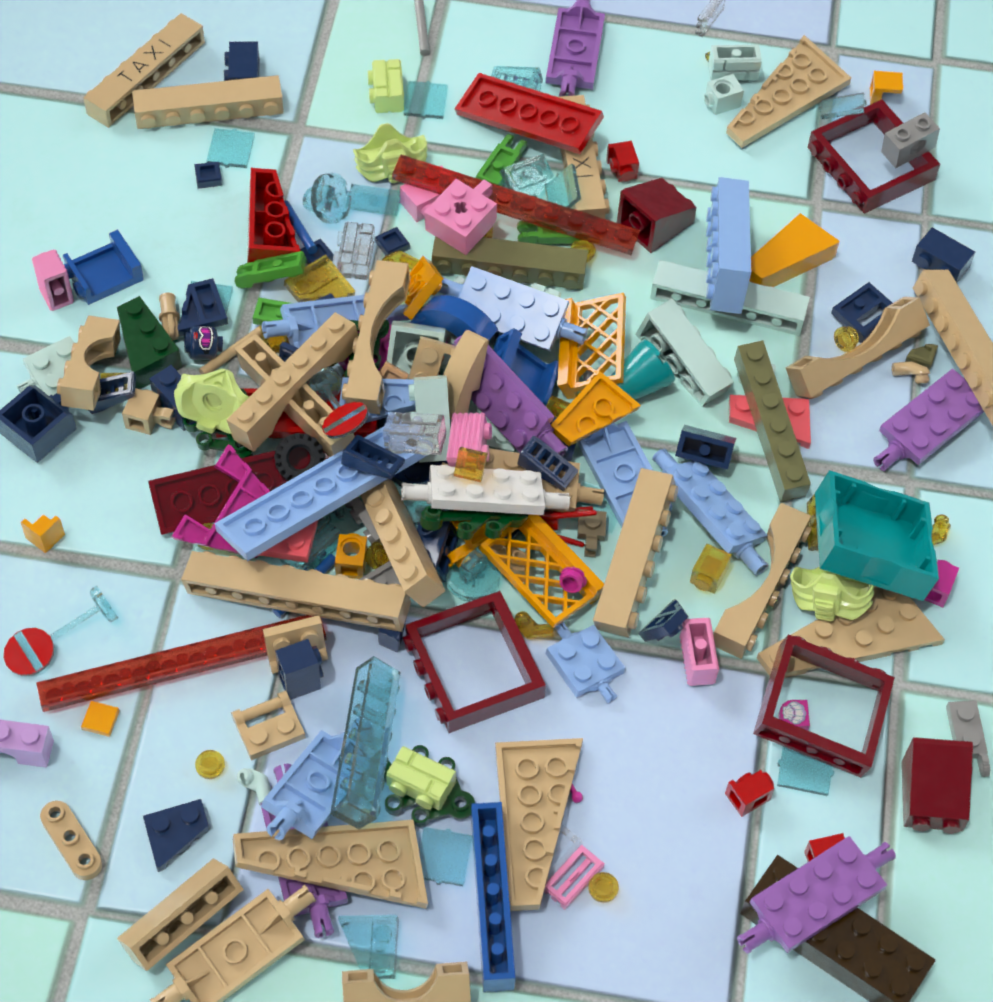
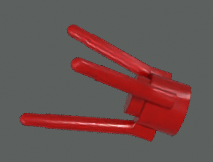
M592 506L577 507L572 512L544 510V515L539 516L552 530H558L559 519L595 516L597 511L593 510ZM558 535L567 544L579 547L585 546L584 542Z

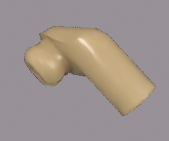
M915 362L892 363L891 370L893 376L915 375L916 383H928L930 380V370L928 367Z

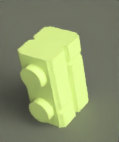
M389 59L388 61L374 60L372 62V70H368V85H373V88L369 89V102L374 103L376 113H388V111L402 112L404 110L401 61L399 59Z
M403 746L387 771L386 782L390 791L401 797H404L406 794L416 799V803L422 808L430 810L433 807L441 810L447 796L455 785L456 771Z

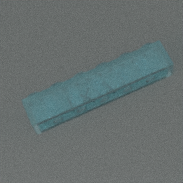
M375 656L356 667L330 811L331 815L357 829L374 822L380 814L381 793L385 785L383 780L388 763L389 743L392 739L393 718L396 714V698L400 690L399 680L401 672Z

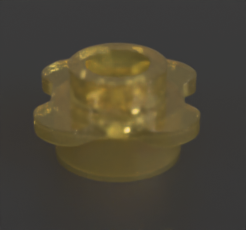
M373 542L368 547L365 557L367 564L372 569H377L390 561L383 545H380L379 542Z

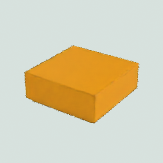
M91 701L81 729L110 737L120 712L119 708Z

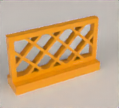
M624 292L577 303L572 298L565 299L569 301L565 314L567 322L582 328H591L594 332L584 341L583 345L564 337L560 338L557 383L560 390L567 399L576 398L577 393L582 391L600 371L604 373L611 365L616 368V375L608 376V378L615 384L623 383L626 296ZM618 303V307L611 314L605 311L611 304ZM595 309L587 319L582 317V310ZM602 314L607 319L599 327H596L592 323ZM614 322L617 324V329L609 336L604 331ZM601 335L606 340L596 349L592 344ZM613 343L617 346V349L608 357L603 353ZM587 349L594 352L585 362L580 360V356ZM599 357L604 359L605 362L597 370L590 367ZM586 370L592 373L587 381L579 382V378Z
M528 514V519L521 527L512 528L508 526L502 532L500 538H489L481 543L478 548L552 628H555L588 603L591 605L596 602L602 593L604 583L539 515ZM519 529L526 536V542L512 540L511 533ZM494 544L506 546V555L496 554L490 547ZM511 547L526 549L525 558L510 556ZM530 550L540 551L545 556V561L530 559ZM510 563L525 565V575L514 574L510 569ZM529 566L544 568V578L529 576ZM566 567L581 569L584 572V577L587 578L586 585L579 591L583 598L581 600L567 599L568 592L564 589L563 598L548 596V586L562 588L560 580L549 579V569L558 570L560 573ZM529 583L544 585L543 595L533 594L529 590ZM548 603L562 605V613L555 617L548 610Z

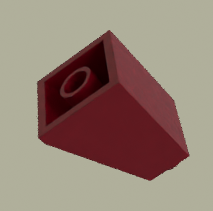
M661 177L621 190L617 224L647 251L652 253L694 223L697 207L690 199H687L677 191L674 185L669 184Z
M912 738L901 761L904 827H912L916 831L937 829L949 834L964 830L970 818L973 742Z

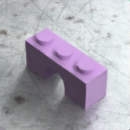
M0 720V752L13 756L18 764L47 768L54 743L49 726Z

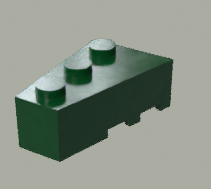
M140 296L117 307L131 372L134 371L136 374L135 388L142 389L150 385L149 378L170 365L176 370L182 368L179 348Z

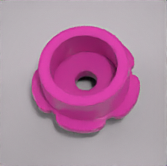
M566 567L559 576L560 586L569 593L579 592L587 583L584 572L577 567Z

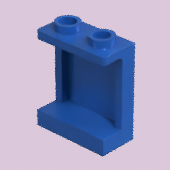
M118 229L109 233L111 243L73 260L68 253L62 255L68 277L74 282L72 285L75 293L79 298L83 296L88 305L144 280L139 260Z
M515 328L498 336L493 351L534 395L547 406L552 399L554 384L558 380L559 361L555 360L546 364L521 346L519 342L522 333Z

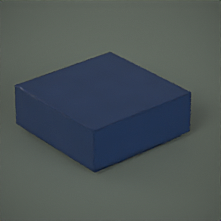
M219 161L194 164L198 189L222 186Z
M398 227L375 236V243L387 259L410 249V243Z
M321 238L314 242L317 247L316 253L309 254L305 247L300 249L305 254L306 264L313 272L335 261L334 254Z

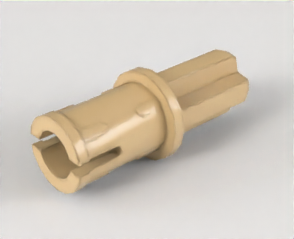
M167 292L159 296L161 308L159 321L170 338L177 340L179 338L177 327L180 316L176 311V296L173 293Z

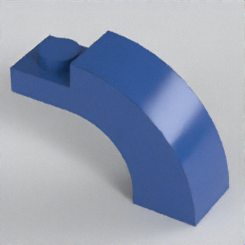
M449 295L434 296L426 306L421 307L410 321V323L445 328V330L450 331L457 337L462 336L466 330H470L490 340L498 330L493 321L478 307L464 299Z

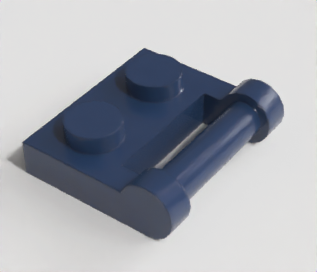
M868 282L832 308L831 314L853 333L859 343H863L873 332L882 314L865 326L859 322L879 308L884 311L893 302Z

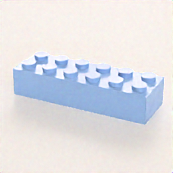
M719 177L717 187L712 186L710 196L712 204L711 207H708L706 222H708L706 228V237H708L706 252H708L706 267H708L706 299H710V310L742 314L751 275L749 181Z

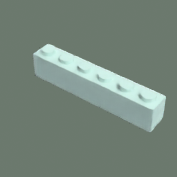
M659 261L652 283L650 299L665 303L673 298L676 304L681 307L800 336L810 297L749 281L742 314L710 310V299H706L707 271L678 265L674 262Z

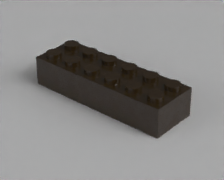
M777 854L745 900L740 914L757 925L759 916L750 904L751 898L798 868ZM858 907L793 949L869 1002H910L936 959Z

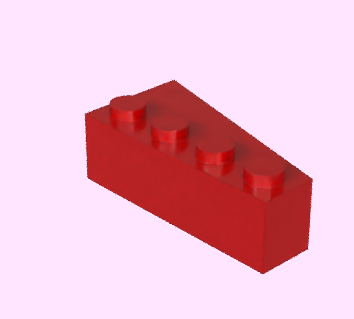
M251 168L247 263L300 251L299 244H297L294 228L291 226L288 207L283 199L284 194L276 169Z

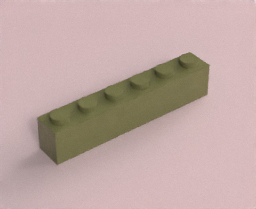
M435 236L432 263L438 272L442 274L450 273L468 276L472 266L517 283H537L543 286L583 290L588 250L482 237L469 253L465 255Z
M764 341L739 345L734 362L779 501L784 502L806 497L811 482Z

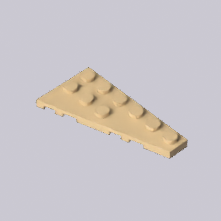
M583 738L495 743L499 800L502 802L510 911L540 909Z
M414 820L321 827L313 839L296 829H289L282 840L275 839L280 830H277L272 837L267 831L233 834V849L237 868L424 909L428 905Z

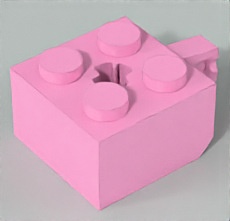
M455 179L425 211V230L467 255L493 227L497 219V203L489 199L492 194V184L483 180L472 189L458 179Z

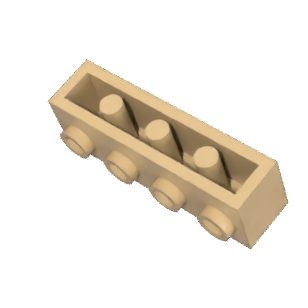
M213 858L117 939L133 962L148 971L244 889L229 867Z

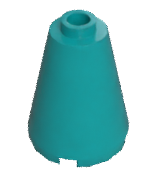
M643 340L624 359L623 383L616 385L634 400H637L670 386L675 381V376L668 362L665 361L663 363L660 359V351L648 340Z

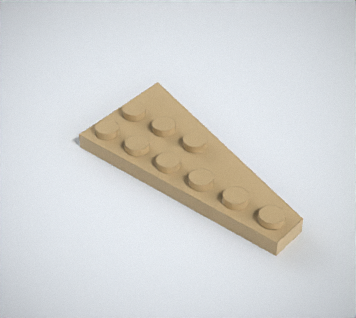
M803 35L799 44L789 52L785 61L780 63L762 84L760 91L752 96L750 103L727 126L726 134L743 148L850 85L851 77Z
M876 586L873 588V604L857 619L849 620L836 616L834 621L831 622L817 619L791 634L792 636H800L807 642L819 647H827L841 656L854 658L859 662L891 656L894 652L908 650V652L919 650V647L933 645V647L943 645L945 640L910 597ZM784 639L757 655L756 659L769 675L773 668L778 647ZM791 656L785 678L805 674L808 670L820 667Z

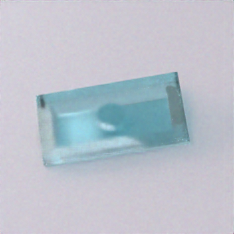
M351 184L347 209L397 216L400 205V191Z

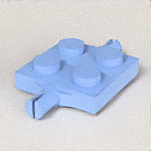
M564 621L557 625L554 629L562 640L548 647L545 654L576 698L589 691L599 690L607 703L615 700L617 695L609 686V682L624 674L625 667L595 625L575 633H571Z

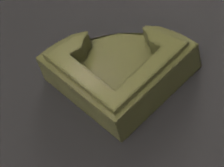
M925 344L923 347L912 349L908 353L905 362H915L928 367L930 370L938 345Z

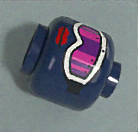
M192 326L189 332H185L184 352L189 353V357L192 360L211 361L216 358L217 352H222L223 336H218L217 330L214 327Z

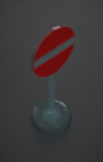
M327 366L305 382L324 402L330 401L335 409L327 416L322 425L323 433L327 437L337 439L348 436L366 422L369 415L366 405L362 402H351L340 406L335 398L341 390L342 380L334 368Z
M96 585L89 592L96 605L51 635H48L39 628H25L16 632L4 647L3 658L5 664L14 674L20 676L35 675L42 672L50 664L54 656V640L99 611L108 622H113L119 617Z

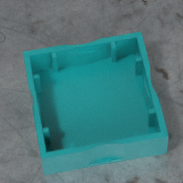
M829 470L815 492L820 569L924 601L939 579L936 551L932 543L933 526L930 503L899 492L881 489L865 481Z

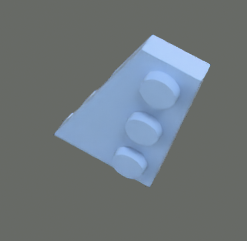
M346 377L342 378L339 407L346 404V401L342 399L344 383L348 384L349 380ZM383 379L385 394L380 414L366 413L365 418L360 424L416 410L415 401L409 400V385L414 384V379ZM352 411L341 419L346 421L359 412Z

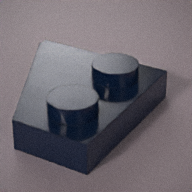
M211 278L188 284L186 301L182 307L181 321L177 327L179 337L184 336L185 332H189L192 326H210L215 328L227 325L228 318L214 279Z
M673 599L638 634L645 642L654 639L660 641L666 636L671 638L683 629L681 624L689 616L679 602Z
M201 799L143 815L158 872L163 871L171 859L178 853L180 855L184 853L194 840L200 839L210 830Z

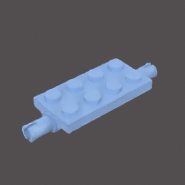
M472 266L463 285L443 277V285L438 293L464 299L478 307L498 328L497 333L504 334L515 328L522 333L520 341L550 352L557 338L564 337L581 345L585 341L583 336H587L588 329L568 323L567 319H565L569 306L568 300Z
M364 295L282 304L280 311L283 320L263 321L262 332H266L263 336L267 339L269 337L286 335L289 343L299 348L335 312L348 320H359L360 315H364L365 312ZM407 304L399 305L386 318L389 324L392 325L393 321L410 320L403 314L404 309L408 306Z
M627 421L618 424L612 423L577 442L600 488L604 489V496L621 528L640 469L653 470ZM670 503V506H669V511H670V512L672 511V504H671V503ZM663 527L660 536L664 537L667 535V528Z
M664 448L657 451L652 460L663 470L662 473L673 475L675 485L678 486L677 497L728 554L732 553L737 559L741 558L755 576L762 574L769 564L756 552L754 546L763 543L768 535L760 527V524L748 514L742 504L730 494L725 485L713 475L706 464L696 461L678 464L668 453L667 449Z
M355 719V720H354V723L356 724L357 727H358V725L361 723L362 720H360V719ZM353 722L346 732H342L339 735L330 736L321 730L264 798L261 807L276 816L267 826V832L271 837L279 829L280 831L275 836V839L282 840L289 829L293 827L313 839L358 781V777L345 771V769L359 776L360 772V777L368 769L371 760L361 755L359 750V742L362 737L360 733L351 735L353 732H358ZM365 722L359 728V731L368 729V731L361 733L363 737L369 732V727ZM349 743L354 747L352 756L360 757L356 753L357 751L363 757V759L347 757V755L351 756L352 747L349 745Z

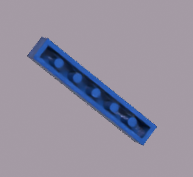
M502 802L471 803V828L483 992L512 991L515 987L516 978Z

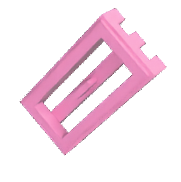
M581 845L546 882L544 893H548L553 901H558L565 910L604 868L605 863ZM584 855L586 859L558 890H555L553 887ZM591 863L595 864L566 897L562 896Z

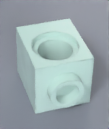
M734 74L708 81L706 93H704V101L715 115L741 107L744 90Z

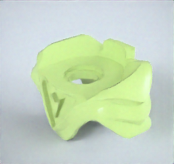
M381 124L364 147L353 149L354 160L357 164L356 168L371 182H377L388 178L390 183L405 181L406 174L419 173L425 165L427 158L426 138L424 135L413 138L406 137L391 124Z
M218 369L201 375L182 374L181 380L177 384V389L174 391L179 414L184 418L197 421L196 427L211 434L214 433L216 428L231 434L227 419L249 398L240 390L233 373L226 369Z
M795 567L790 575L792 592L797 606L801 610L815 611L816 619L831 622L834 621L836 616L855 620L873 604V585L822 570L820 567L811 570Z

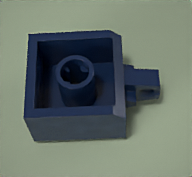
M29 385L0 410V434L36 463L77 429L74 416L69 412V407L61 405V395L56 393L49 396L36 385Z

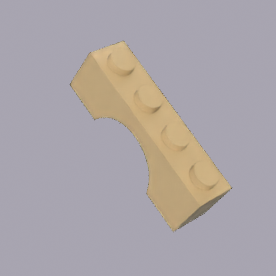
M88 315L85 325L80 326L78 342L73 343L71 359L65 363L64 377L59 378L57 383V394L61 395L62 406L94 411L101 393L99 372L91 369L90 366L98 360L115 356L121 340L120 320Z
M467 961L436 964L426 982L409 990H397L385 985L377 977L374 969L342 971L343 1002H471Z

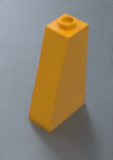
M800 213L751 256V275L749 281L755 284L775 287L836 257L840 241Z

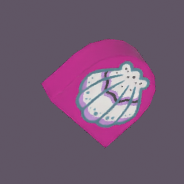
M807 700L786 701L779 710L778 718L809 730L810 722Z

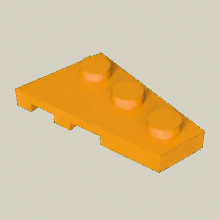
M422 256L410 271L409 294L404 302L408 306L403 311V314L410 320L414 318L431 295H436L443 285L442 280L444 278L425 256Z
M600 371L556 418L551 427L554 429L553 433L568 446H571L639 410L641 405Z

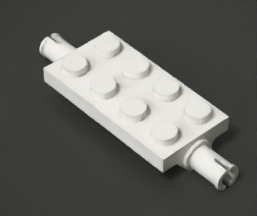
M430 465V482L427 485L402 482V501H426L427 504H431V508L544 515L545 509L568 511L570 505L569 493L545 492V489L542 487L541 472L530 470L514 471L501 468L483 469L477 467Z

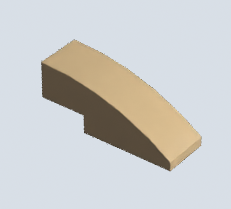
M466 330L463 333L443 374L447 377L449 417L451 420L453 413H468L472 391L479 390L489 340L470 330Z

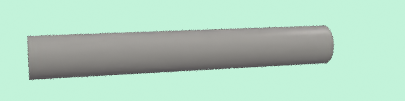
M414 0L420 54L427 56L429 54L424 2L423 0Z

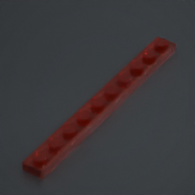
M402 154L392 173V180L440 195L455 179H458L472 189L483 181ZM491 183L492 194L489 199L497 203V213L632 256L640 230Z
M304 615L36 682L42 711L46 712L268 656L263 629L314 616ZM322 623L324 640L327 641L326 632Z

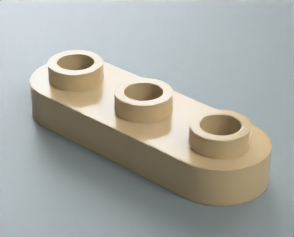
M62 801L47 803L41 810L40 819L67 865L78 879L91 880L95 878L102 869V861L96 848L66 803ZM55 811L61 812L56 818L50 817ZM68 835H75L72 841L65 840ZM89 858L90 862L88 864H80L82 859Z

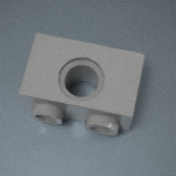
M924 112L886 132L881 152L897 168L935 148L940 128Z

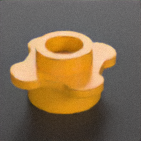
M467 544L456 548L447 555L451 561L448 566L452 567L455 564L458 568L464 566L472 560L470 555L473 554L475 549L472 548L470 550Z

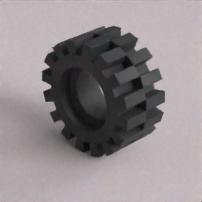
M295 433L285 437L277 445L274 454L275 466L279 474L289 481L323 462L325 453L323 452L322 445L316 438L305 433ZM296 447L305 448L310 454V462L303 469H296L289 462V454Z

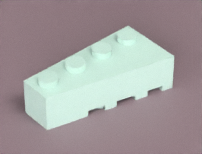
M673 298L647 313L635 335L640 340H648L660 351V355L668 362L673 373L679 374L681 377V385L702 407L728 391L734 382L729 370L720 364L714 350L706 345L701 338L698 328L690 323L684 309L677 305Z

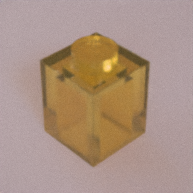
M706 543L692 569L690 583L702 591H709L715 594L729 568L732 555Z

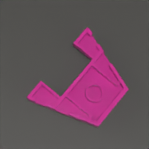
M228 444L214 467L238 481L235 490L211 529L184 515L171 538L239 554L216 531L215 523L270 491L253 474L252 469L246 462L244 463L236 454L235 449Z

